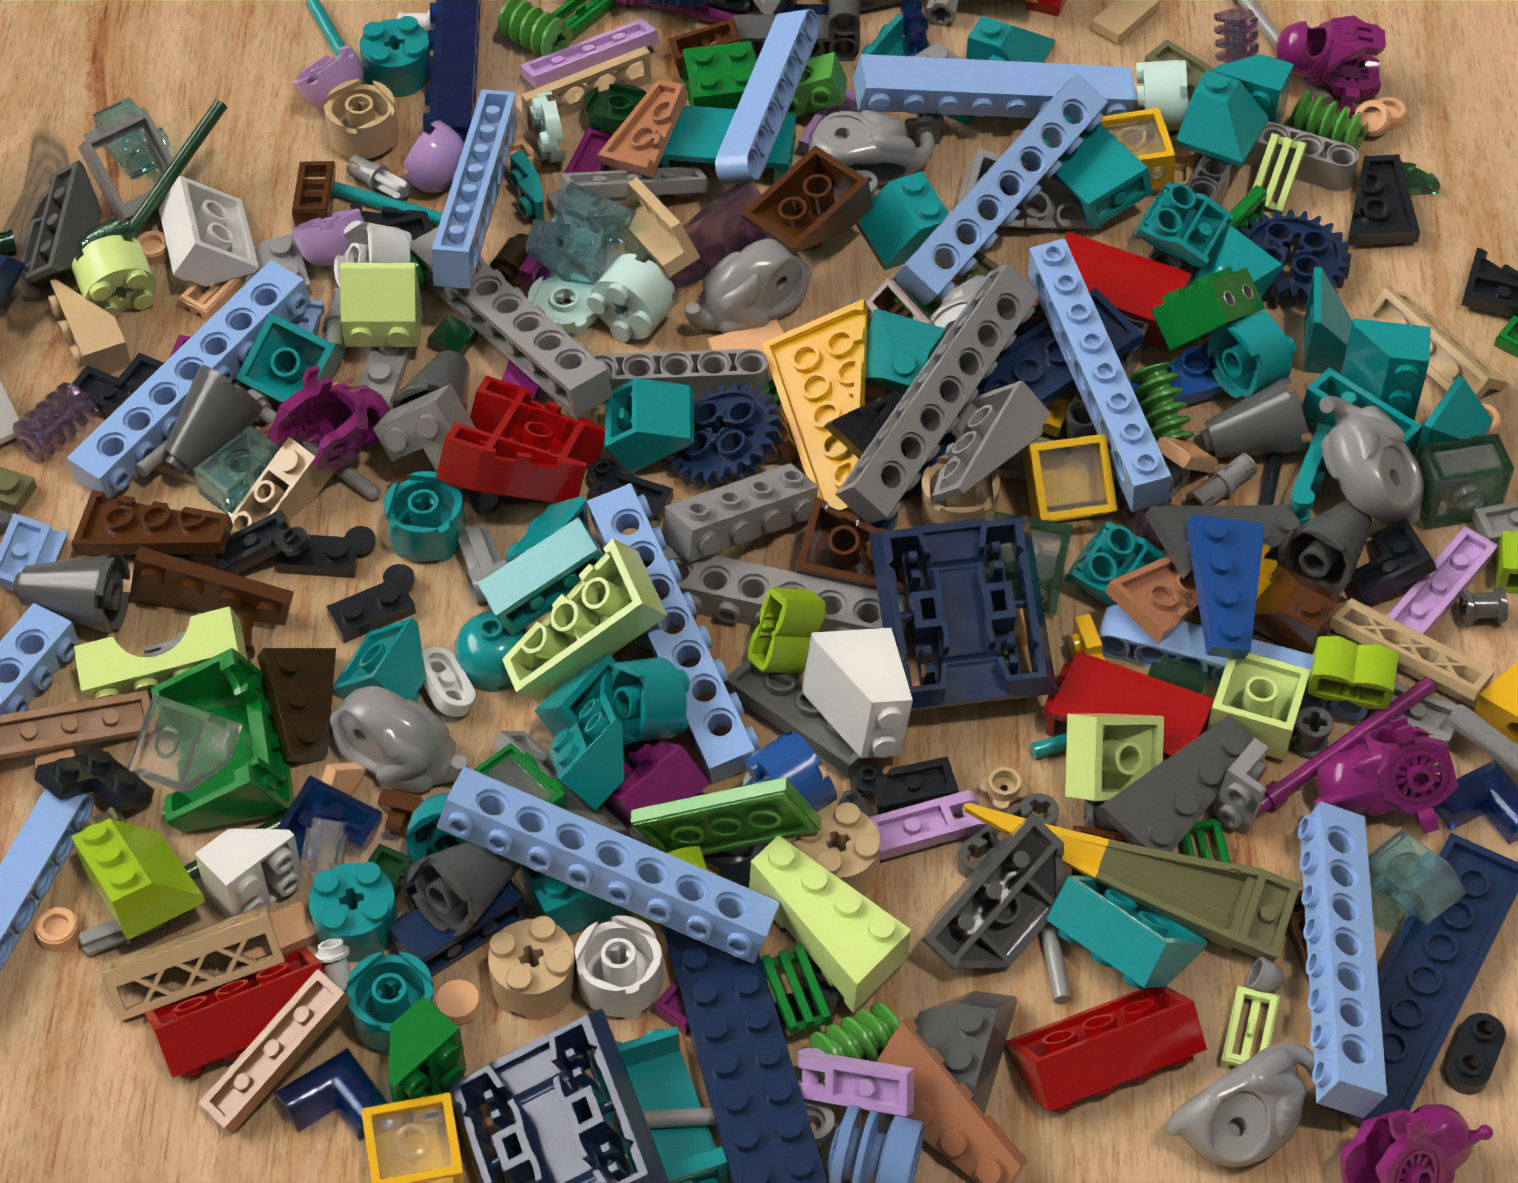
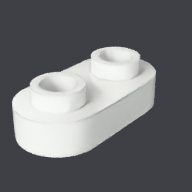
M441 647L425 649L422 652L426 680L423 685L434 706L448 716L460 717L466 715L472 707L476 694L465 671L462 670L451 651Z

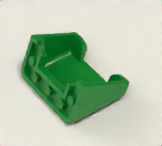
M230 648L151 688L153 700L151 713L153 719L160 727H165L173 733L175 738L181 792L175 791L168 794L163 806L164 818L172 828L188 832L277 816L294 807L295 797L290 763L284 762L262 673L258 667L235 649Z

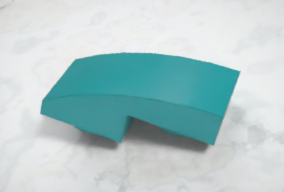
M519 150L509 155L511 171L508 175L512 186L518 191L516 204L523 217H529L538 228L545 226L541 182L529 158L522 150Z

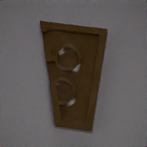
M263 648L257 656L284 762L322 761L328 753L329 720L331 717L336 648Z

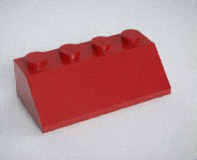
M306 946L284 954L285 962L145 1012L144 1014L171 1077L180 1075L181 1078H189L206 1069L205 1064L220 1058L222 1061L238 1058L317 969L323 972L320 962Z
M1167 986L1146 988V990L1139 989L1005 1042L1006 1050L1033 1101L1047 1111L1052 1112L1071 1109L1076 1105L1077 1100L1090 1095H1107L1115 1090L1116 1085L1128 1080L1141 1081L1150 1078L1155 1074L1154 1070L1164 1066L1186 1064L1194 1059L1193 1055L1207 1050L1194 1001Z

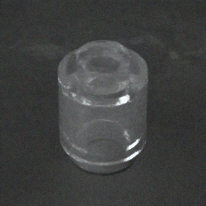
M312 817L311 828L306 827L300 867L308 869L307 877L315 878L319 872L343 864L348 834L344 833L345 822Z

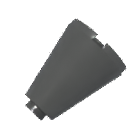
M446 350L438 353L396 394L392 408L399 407L451 384L467 411L470 374L468 361L464 356L455 351Z
M202 365L199 371L196 372L163 449L164 453L168 455L165 462L183 475L187 470L193 473L199 470L259 418L264 409L247 391L240 386L237 389L227 382L229 378L206 365Z
M1289 377L1279 379L1205 421L1206 429L1200 431L1205 451H1213L1215 458L1237 457L1241 453L1252 456L1307 451L1310 442L1303 444L1301 435L1308 433V428L1296 391L1288 393L1286 385L1292 383Z
M1349 500L1334 506L1286 534L1279 544V564L1283 562L1287 569L1337 594L1341 593L1353 577L1372 526V516L1355 508Z
M115 554L26 565L22 572L17 573L15 577L14 593L16 596H19V600L23 605L31 607L35 603L74 623L103 633H113L112 630H119L127 614L130 592H123V579L130 580V570L124 556Z
M465 841L417 860L416 863L409 867L407 880L408 884L414 880L417 892L412 895V898L423 916L436 929L442 932L452 929L456 931L453 936H460L472 928L522 864Z

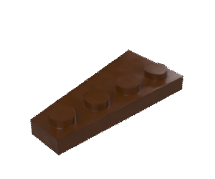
M92 490L71 545L76 555L137 554L139 547L164 554L224 553L233 523L229 514L191 507H184L181 511L169 509L168 504L154 501L151 505L136 503L134 497L120 495L118 499L107 498L102 491Z
M139 547L134 561L129 602L197 613H205L230 606L235 613L251 615L254 621L285 626L290 613L294 591Z

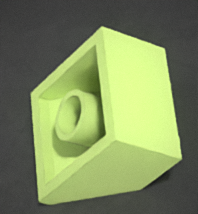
M340 263V314L345 347L420 346L423 311L415 263Z
M1249 653L1244 660L1228 658L1212 706L1207 730L1222 719L1230 716L1253 739L1257 738L1269 746L1266 753L1267 756L1285 760L1311 670Z
M1106 713L1067 714L1065 796L1091 801H1108L1163 762L1164 716Z

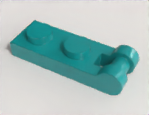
M1321 423L1317 425L1290 499V506L1301 524L1310 520V509L1313 507L1315 500L1314 493H1320L1326 474L1325 471L1321 470L1322 465H1325L1321 442L1333 427Z

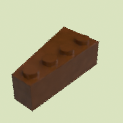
M815 496L797 561L796 572L877 589L869 533L888 530L882 527L880 529L861 521L858 516L848 511L842 512L829 506L828 502ZM893 556L892 568L896 573L897 593L906 595L901 556ZM911 570L907 571L908 583L911 578Z

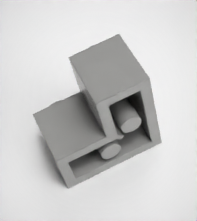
M449 384L388 411L374 426L373 430L391 461L423 448L437 472L444 439L454 423L457 422L473 428L476 427L452 385Z

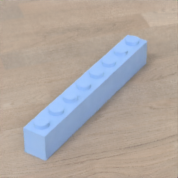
M861 54L853 75L858 110L876 112L1035 118L1063 85L1077 72L1109 101L1100 111L1103 116L1132 112L1138 101L1131 67Z

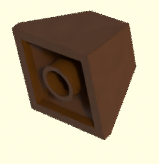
M1280 565L1269 579L1270 585L1256 600L1253 629L1293 650L1313 655L1317 638L1326 636L1328 631L1331 632L1332 629L1329 628L1332 617L1344 606L1348 599Z

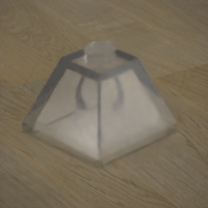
M154 694L127 769L136 773L139 777L188 793L229 764L242 724Z

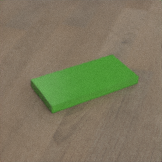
M786 777L631 810V824L654 848L665 853L684 847L700 846L702 855L771 842L778 835L785 839L821 831V817Z

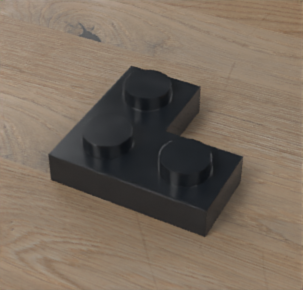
M139 353L119 378L87 365L66 389L68 400L109 417L164 362Z
M1404 518L1370 535L1381 557L1356 568L1351 582L1366 605L1384 598L1389 593L1407 584L1419 581L1424 576L1436 571L1437 568L1433 558L1407 519Z
M95 749L87 753L37 765L34 778L35 781L59 800L94 792L119 812L150 804L154 789L140 779L136 773L127 769L114 759L109 752L103 749Z

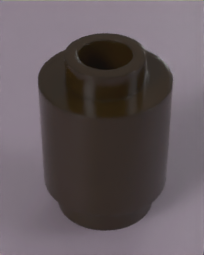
M522 233L508 238L491 261L490 267L493 270H499L505 280L513 287L519 286L518 269L537 242L530 236Z

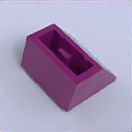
M658 740L636 743L628 751L629 757L624 761V781L604 803L628 825L633 826L631 824V810L695 797L710 783L682 745Z

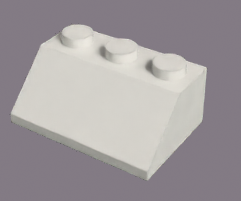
M179 175L158 206L173 275L185 282H194L206 287L209 284H216L255 273L259 266L242 199Z

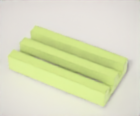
M1272 133L1253 188L1256 185L1263 187L1277 145H1282L1267 188L1265 208L1278 210L1283 213L1307 144ZM1290 148L1295 149L1296 152L1278 203L1272 202Z
M1237 986L1220 1067L1229 1069V1065L1239 1066L1251 1058L1249 1056L1261 1002L1269 1004L1260 1051L1270 1047L1280 1000L1279 995ZM1246 998L1252 1000L1241 1055L1232 1053L1243 1000Z

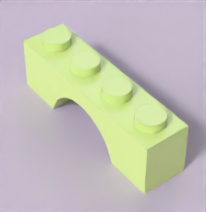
M230 606L191 616L187 631L181 641L162 655L154 657L132 655L126 652L113 636L74 646L80 689L89 700L148 690V694L152 693V687L230 648L235 649L247 659L241 621Z

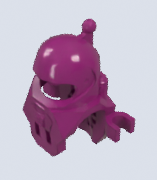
M1355 15L1333 18L1313 28L1308 27L1306 21H1299L1286 26L1281 31L1276 42L1275 59L1294 64L1292 76L1303 78L1308 85L1327 87L1334 96H1341L1340 112L1345 106L1350 107V114L1354 115L1356 111L1355 101L1379 94L1381 88L1379 59L1371 55L1377 56L1384 51L1386 46L1385 31L1378 25L1365 23Z
M316 365L305 370L302 378L304 389L297 391L281 403L268 437L275 443L273 449L277 452L288 437L304 446L303 441L318 445V453L312 463L319 471L331 468L336 472L357 458L364 444H375L379 441L373 428L390 410L383 396L367 385L351 387L341 383L332 387L334 381L331 378L318 381L317 376L321 368Z
M1406 716L1390 720V725L1386 724L1364 734L1363 743L1356 744L1349 751L1335 753L1327 757L1319 765L1316 773V786L1320 797L1315 800L1314 807L1322 801L1359 815L1369 813L1373 816L1384 813H1402L1407 815L1415 813L1417 823L1421 825L1423 834L1439 830L1433 806L1441 804L1458 788L1448 746L1444 740L1430 738L1426 730L1417 726L1412 727L1411 724H1408Z
M1444 1104L1423 1105L1413 1112L1399 1109L1362 1122L1355 1138L1344 1145L1340 1154L1343 1183H1452L1455 1178V1171L1468 1159L1471 1146L1481 1140H1489L1493 1136V1130L1488 1125H1481L1476 1130L1469 1129L1468 1123L1462 1115L1454 1108Z

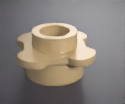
M1000 767L993 770L989 778H983L979 784L980 791L988 794L993 800V807L997 810H1007L1010 803L1017 799L1024 800L1029 792L1028 786L1021 784V777L1018 772L1008 767ZM1000 788H1007L1008 790L1002 791Z

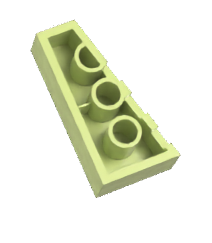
M612 538L603 548L606 553L594 566L589 564L578 575L581 578L578 584L567 596L561 594L552 604V612L542 623L536 622L502 660L517 693L542 703L558 684L606 653L614 654L667 617V613L638 551Z
M778 835L751 861L749 889L780 902L773 919L781 928L788 930L795 939L796 946L803 945L806 955H809L821 969V975L827 980V983L831 987L835 986L845 997L844 1003L853 1013L907 960L912 931L910 928Z

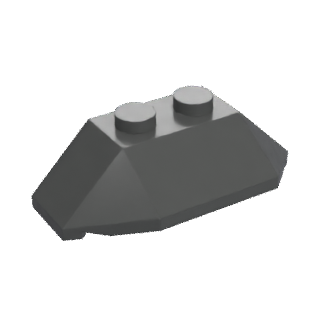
M79 160L52 173L48 182L51 186L41 197L30 220L20 261L25 263L26 266L20 277L29 283L64 278L72 274L74 258L78 262L84 255L82 249L87 244L95 241L99 233L102 210L84 164Z
M1031 814L989 852L939 909L921 940L952 969L1010 967L1048 923L1046 919L1063 887L1062 856L1064 855V842L1034 814Z
M973 991L920 1011L916 1021L919 1029L916 1032L929 1048L933 1046L945 1059V1062L942 1064L959 1084L963 1082L974 1095L971 1098L972 1101L985 1114L1017 1005V997Z

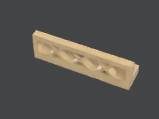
M643 46L523 93L520 97L516 98L517 116L528 131L539 127H533L529 106H532V98H536V93L551 91L553 94L551 101L555 100L559 117L563 118L583 110L586 94L595 87L599 86V92L609 90V84L614 83L628 84L636 87L651 83L650 52Z
M637 177L628 182L641 206L620 220L629 234L660 268L671 277L701 258L681 222Z
M1385 288L1363 317L1365 320L1431 327L1430 360L1427 374L1446 391H1448L1457 376L1467 381L1479 400L1488 389L1502 391L1508 383L1406 293Z
M1352 598L1332 617L1329 628L1335 630L1334 633L1345 635L1363 645L1380 644L1398 652V670L1420 681L1425 677L1430 678L1435 684L1436 689L1473 708L1476 706L1479 694L1489 686L1495 670Z
M266 904L103 964L102 976L121 1022L283 963L285 958L273 928L271 913ZM265 933L273 954L255 960L241 952L248 939ZM239 943L236 951L228 948L231 945ZM218 951L232 957L226 971L215 975L201 969L200 967L205 956ZM198 958L195 965L187 963V961ZM237 960L246 963L234 968ZM173 966L191 972L185 986L175 990L159 983L164 970ZM157 973L154 980L146 978V976ZM196 975L205 978L193 983ZM135 981L149 987L142 1002L125 1007L118 986ZM155 990L163 993L151 998Z

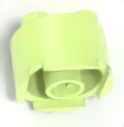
M122 235L106 236L87 244L82 249L84 255L78 262L76 258L72 262V272L84 299H88L113 315L115 319L122 311L132 308L143 310L150 307L154 303L153 294L157 284L140 242L132 238L133 242L124 241Z

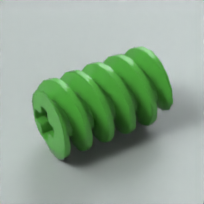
M507 0L498 17L497 27L500 35L506 39H511L515 44L522 45L527 50H532L536 55L545 56L570 45L573 32L571 28H565L564 20L559 17L554 18L550 12L543 13L542 8L538 6L533 7L529 1Z
M1308 89L1296 103L1290 116L1288 127L1292 128L1294 126V129L1348 144L1358 151L1369 127L1368 123L1365 125L1361 124L1363 113L1357 112L1350 119V107L1345 106L1340 113H1336L1337 101H1332L1325 108V96L1320 95L1315 102H1312L1313 91Z
M1172 362L1147 366L1138 369L1130 376L1132 383L1140 385L1134 390L1136 398L1144 399L1139 405L1143 413H1148L1145 418L1149 427L1152 428L1151 431L1156 442H1158L1160 437L1164 436L1187 440L1194 436V431H1185L1181 428V426L1191 420L1189 416H1178V411L1185 408L1187 404L1186 402L1174 401V397L1182 393L1183 388L1171 387L1170 385L1172 381L1180 377L1179 373L1167 372L1166 368L1170 367L1173 364Z
M876 1002L871 1005L870 1012L865 1009L856 1012L855 1020L847 1016L840 1021V1027L831 1024L825 1028L824 1034L818 1031L811 1034L809 1039L810 1048L820 1049L827 1054L862 1059V1057L866 1056L869 1061L876 1062L878 1060L877 1050H884L901 1022L884 1003ZM819 1072L820 1076L825 1081V1072Z

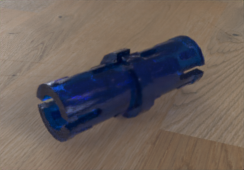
M904 0L900 8L904 16L903 35L907 39L908 52L912 55L915 52L914 46L916 47V54L929 47L926 34L929 25L927 18L923 15V6L920 0H915V6L913 0Z

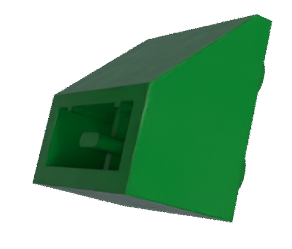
M424 996L421 997L390 1026L388 1083L392 1102L442 1094L446 1087L464 1077L467 1068L460 1028Z

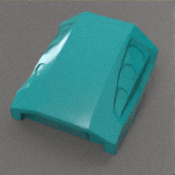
M1167 182L1147 209L1135 229L1133 237L1136 239L1141 238L1167 254L1185 260L1193 266L1203 268L1209 261L1212 250L1234 215L1205 194L1194 193L1185 184L1176 183L1173 185Z
M1107 521L1084 547L1068 570L1064 580L1074 582L1081 589L1109 606L1118 605L1105 593L1109 582L1162 559L1166 555L1148 540L1133 535L1128 528L1120 525L1115 526L1110 521Z

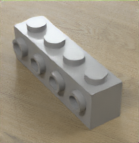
M789 463L666 505L662 535L664 540L688 562H692L809 520L819 486L793 464Z

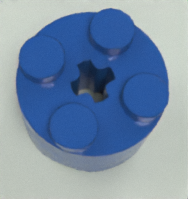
M791 730L743 761L748 773L754 779L750 782V785L786 777L816 812L837 800L836 789L830 776L828 775L823 779L818 767L822 762L811 746L797 732L792 733Z

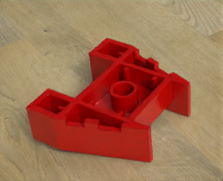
M486 375L476 390L470 415L476 428L457 422L454 423L444 439L436 479L447 482L448 485L457 489L467 488L473 491L552 503L579 497L586 468H589L593 462L599 460L605 437V428L584 417L579 420L561 414L562 406L552 401L547 402L545 406L532 399V391Z

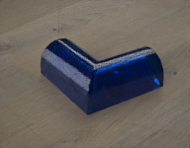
M1496 759L1456 778L1458 788L1441 804L1433 806L1434 811L1450 831L1485 814L1508 844L1518 840V785Z
M309 775L278 825L277 830H290L294 834L301 867L304 868L325 832L361 851H365L379 830L383 813Z
M348 1047L274 1092L275 1101L297 1132H300L336 1109L358 1141L365 1138L361 1109L389 1104Z

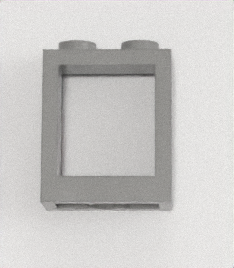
M135 111L129 112L116 119L115 121L118 125L105 130L103 126L89 131L84 135L86 140L78 148L119 225L133 217L150 191L123 203L95 150L138 130L162 175L173 158L148 111L138 116Z

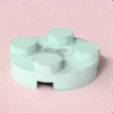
M551 91L536 93V98H532V106H529L533 127L539 126L540 140H537L539 158L541 161L548 160L551 164L565 160V149L559 150L557 141L563 140L562 127L555 100L551 101L553 94Z
M575 270L554 271V277L543 281L542 276L529 289L528 300L534 305H539L547 317L555 324L560 323L565 328L567 334L578 337L584 335L588 331V326L593 324L599 317L587 305V299L594 285L593 279L585 273ZM564 299H571V303L567 305H561L557 302H563Z

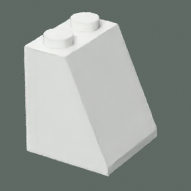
M892 628L811 633L802 685L805 697L860 758L901 756L913 699Z

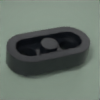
M1475 1013L1467 1017L1463 1022L1445 1067L1446 1081L1455 1091L1466 1095H1473L1486 1088L1506 1038L1505 1028L1499 1019L1487 1013ZM1477 1029L1486 1030L1491 1035H1482ZM1469 1063L1474 1065L1477 1070H1468L1463 1064Z

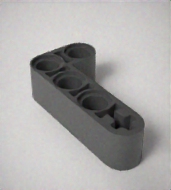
M829 0V15H817L819 34L809 58L835 52L839 61H850L858 55L860 50V0ZM735 15L730 19L734 18L741 42L751 41L757 61L776 15Z

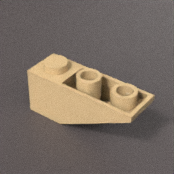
M57 279L50 280L54 295L49 296L48 301L54 317L61 316L63 319L58 323L65 343L72 341L74 344L69 349L76 368H85L88 365L108 374L127 368L131 361L125 339L115 317L88 299L85 300L82 295Z
M288 437L230 516L233 523L230 535L280 509L290 520L316 498L335 471L331 468L319 471L312 463L317 455Z

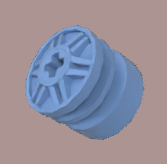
M849 1104L832 1141L827 1167L829 1183H847L848 1181L852 1183H914L923 1144L925 1122L895 1115L887 1134L879 1132L880 1118L878 1111L871 1109L863 1129L860 1128L862 1108Z

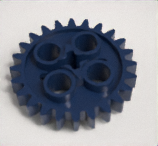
M1292 209L1288 210L1287 216H1282L1278 210H1274L1273 218H1269L1264 213H1261L1259 222L1249 219L1247 228L1241 227L1239 232L1284 266L1288 262L1294 238H1300L1288 278H1282L1284 267L1262 295L1261 299L1265 300L1269 296L1275 297V305H1279L1282 299L1288 300L1290 307H1294L1296 300H1301L1306 307L1314 267H1322L1334 290L1336 288L1342 289L1344 280L1348 278L1352 254L1348 253L1349 242H1342L1343 233H1332L1333 223L1324 226L1320 225L1321 216H1317L1313 220L1307 219V211H1304L1300 217H1295Z
M735 381L730 390H726L723 383H721L717 393L712 394L707 388L704 392L705 398L700 400L694 396V444L665 457L677 478L681 477L686 485L693 482L698 490L705 483L710 490H713L718 482L725 486L730 484L732 479L736 478L737 481L744 479V474L747 472L753 476L757 475L755 467L758 464L763 466L769 465L765 456L778 453L774 443L783 441L784 438L780 431L785 429V425L781 420L783 414L771 394L767 395L762 387L755 390L749 382L741 389L738 382Z

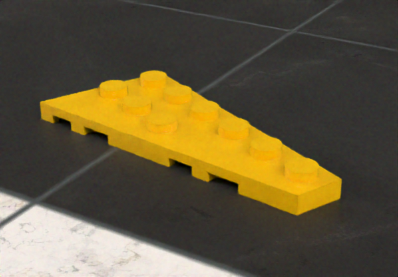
M864 299L761 343L763 351L767 355L769 368L805 474L819 486L817 497L828 502L829 506L842 512L848 511L852 514H855V512L835 493L859 458L824 426L827 422L865 405L868 306Z

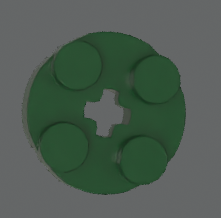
M621 83L609 84V90L599 92V86L591 89L586 94L584 102L587 126L594 130L605 129L616 132L647 92L639 87Z

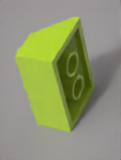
M109 818L101 823L92 824L85 828L84 831L71 836L87 877L127 940L206 902L203 894L160 831Z

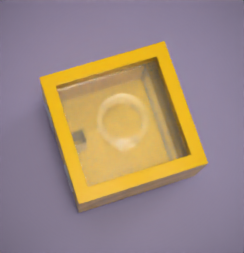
M1160 108L1103 117L1099 123L1148 167L1153 190L1163 188L1167 182L1174 185L1175 152Z
M1106 434L1034 443L1022 449L1033 525L1106 515L1117 511Z
M450 1092L361 1109L372 1183H465Z

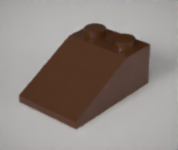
M815 145L741 213V216L744 220L780 242L793 253H797L850 230L873 208L869 180Z

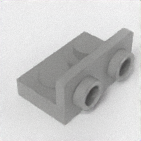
M1257 738L1253 739L1227 770L1211 812L1225 826L1236 829L1244 835L1251 829L1266 792L1265 786L1260 784L1259 780L1268 767L1263 761L1269 746Z

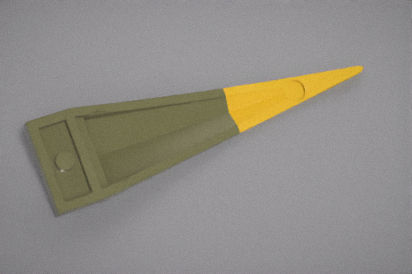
M972 803L963 804L962 807L965 813L1007 835L1026 819ZM1045 824L1064 842L1063 864L1228 950H1231L1233 947L1257 958L1264 957L1272 962L1277 959L1301 884L1262 868L1138 846Z

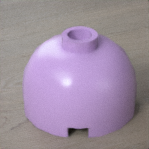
M350 45L337 49L340 56L336 58L329 57L328 54L320 58L297 75L299 80L292 81L298 93L307 103L317 109L324 110V104L326 105L328 101L327 95L334 87L343 82L362 79L363 83L364 72L362 64Z
M440 120L434 121L431 124L436 129L430 135L426 132L420 135L403 165L409 171L407 174H401L400 176L408 181L410 186L425 193L441 192L452 184L464 146L460 135Z
M349 209L332 213L331 217L324 219L319 217L292 229L293 238L299 253L307 262L316 266H329L331 272H334V259L337 255L344 256L349 248V236L344 235V229L353 221H364L360 209Z

